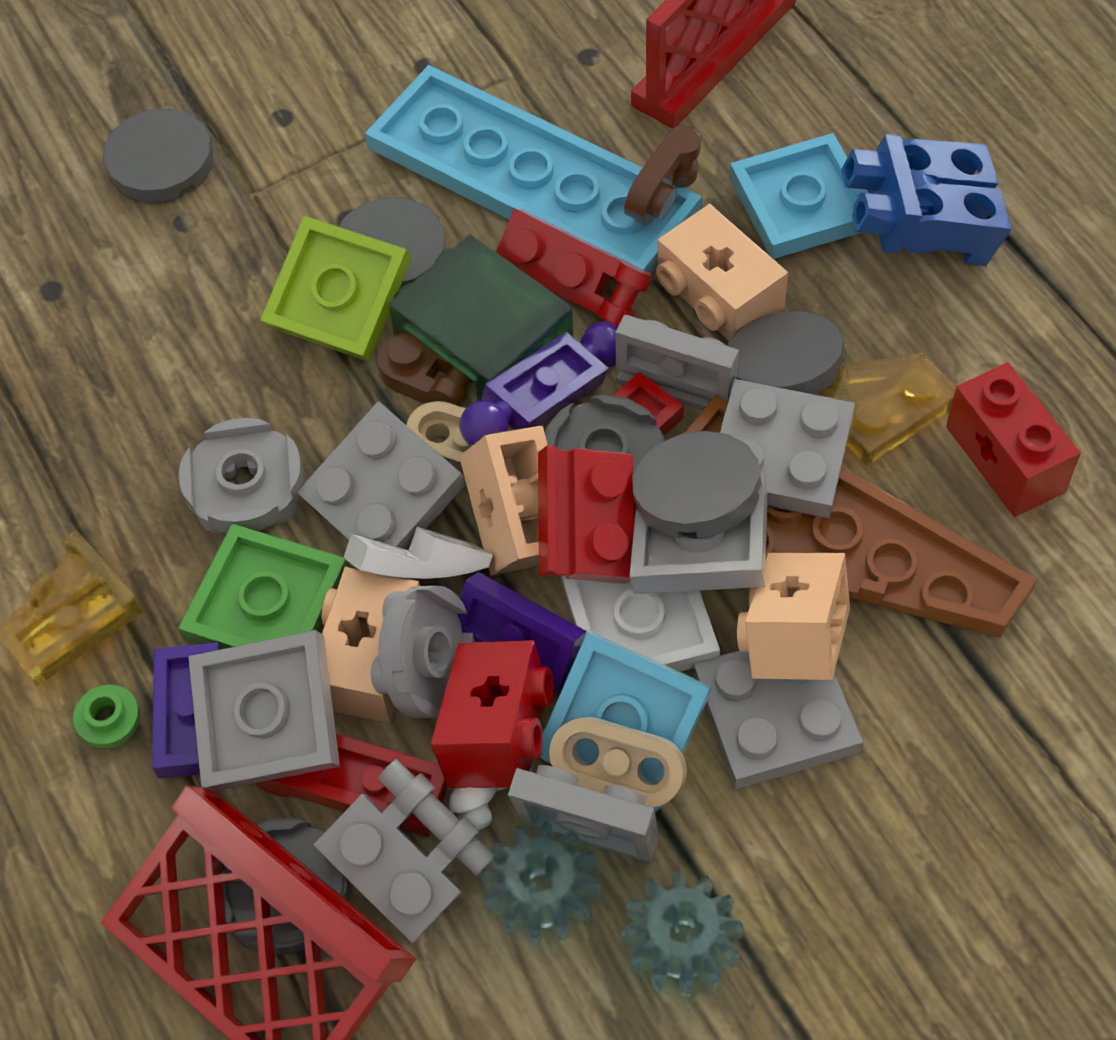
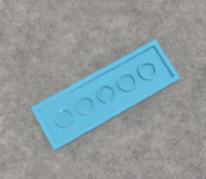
M430 65L416 77L365 132L368 149L507 219H510L514 208L525 210L650 274L657 267L658 238L702 209L701 195L686 188H677L675 201L664 219L660 220L655 217L650 224L645 225L625 215V200L642 167Z

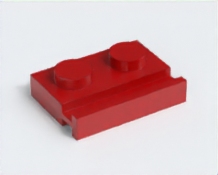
M546 445L538 452L539 577L554 575L566 576V579L621 584L630 582L635 524L632 480L634 473L633 454L573 448L571 451L556 449V446Z

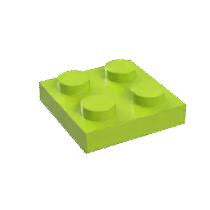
M303 216L260 321L268 328L370 362L413 256L405 248Z

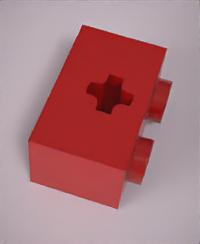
M1009 362L956 386L946 428L1014 518L1066 493L1081 453Z
M534 640L458 643L431 741V747L448 788H508L511 786L516 768L530 772L532 759L540 758L543 749L541 718L544 707H551L553 703L554 679L551 669L542 666Z

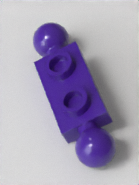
M605 321L594 323L584 331L580 343L565 332L488 382L483 391L482 401L470 404L460 417L459 428L463 439L467 444L473 446L485 435L507 432L508 424L514 430L542 426L555 417L561 409L577 402L603 384L608 367L616 365L615 333L618 326Z

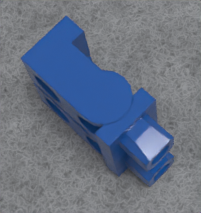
M885 134L876 151L853 149L842 167L841 174L845 187L868 190V193H860L853 205L852 219L855 231L879 234L883 252L899 253L903 247L914 253H927L935 250L963 252L966 264L987 266L1012 230L1001 190L996 189L998 180L987 144L920 139L902 141V137L899 135Z

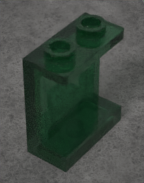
M471 234L454 248L442 252L432 267L413 283H407L402 286L395 294L393 300L388 303L394 335L405 332L412 333L474 380L477 401H482L483 391L488 382L565 332L574 338L572 307Z

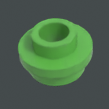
M111 684L98 686L84 694L78 701L73 713V724L80 738L85 743L97 748L111 749L125 744L134 735L140 721V708L133 694L124 687ZM115 707V711L110 718L103 721L95 720L101 711Z

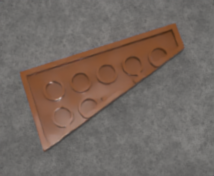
M715 395L685 433L699 431L720 433L728 401ZM841 467L830 519L767 506L766 557L768 553H845L849 598L1001 638L1033 592L1037 579L843 467ZM634 503V518H635L636 505H635V503Z

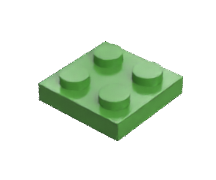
M231 524L178 630L185 641L194 644L218 642L221 649L313 630L320 633L323 628L321 616L324 599L330 588H338L344 568L348 567L347 560L338 555Z

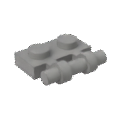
M395 759L377 778L396 797L393 802L382 811L366 794H361L313 845L413 943L463 891L444 872L449 864L457 857L477 876L495 855L476 837L480 830L469 819L464 817L460 821L432 794L436 787L422 773L415 777ZM412 814L441 841L429 855L400 828Z

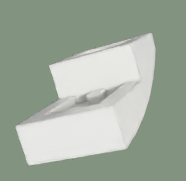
M416 527L409 550L351 534L343 558L361 571L400 578L430 579L457 576L487 568L493 555L473 543Z

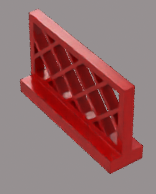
M665 0L646 19V76L631 90V106L672 129L677 127L791 9L796 0Z
M187 785L171 807L178 816L103 918L101 924L230 1040H261L253 1033L265 1031L266 1040H282L281 1028L312 1024L313 1040H351L392 982H401L417 959L218 791ZM190 835L204 847L206 877L177 881L176 853ZM221 862L227 868H229L232 871V873L222 874ZM161 875V884L154 885ZM244 881L253 889L255 920L226 924L223 884ZM207 887L210 927L181 931L178 891ZM162 894L165 934L146 937L128 920L146 896ZM270 905L279 911L282 916L271 917ZM293 923L304 933L306 964L275 968L272 927ZM256 929L260 971L230 975L227 934ZM211 936L214 978L194 980L184 971L182 941ZM166 943V954L156 945ZM320 947L334 960L322 961ZM344 967L365 986L347 1011L326 1013L323 970ZM307 973L311 1016L280 1020L276 977ZM261 980L264 1023L244 1025L233 1015L231 984ZM215 986V998L204 988ZM340 1020L329 1035L327 1022Z

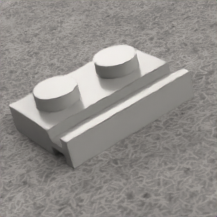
M624 314L615 333L616 368L620 369L616 383L625 385L638 372H641L680 403L702 411L715 395L729 401L734 379H737L738 349L726 346L713 338H700L668 328L663 323L655 320H641Z

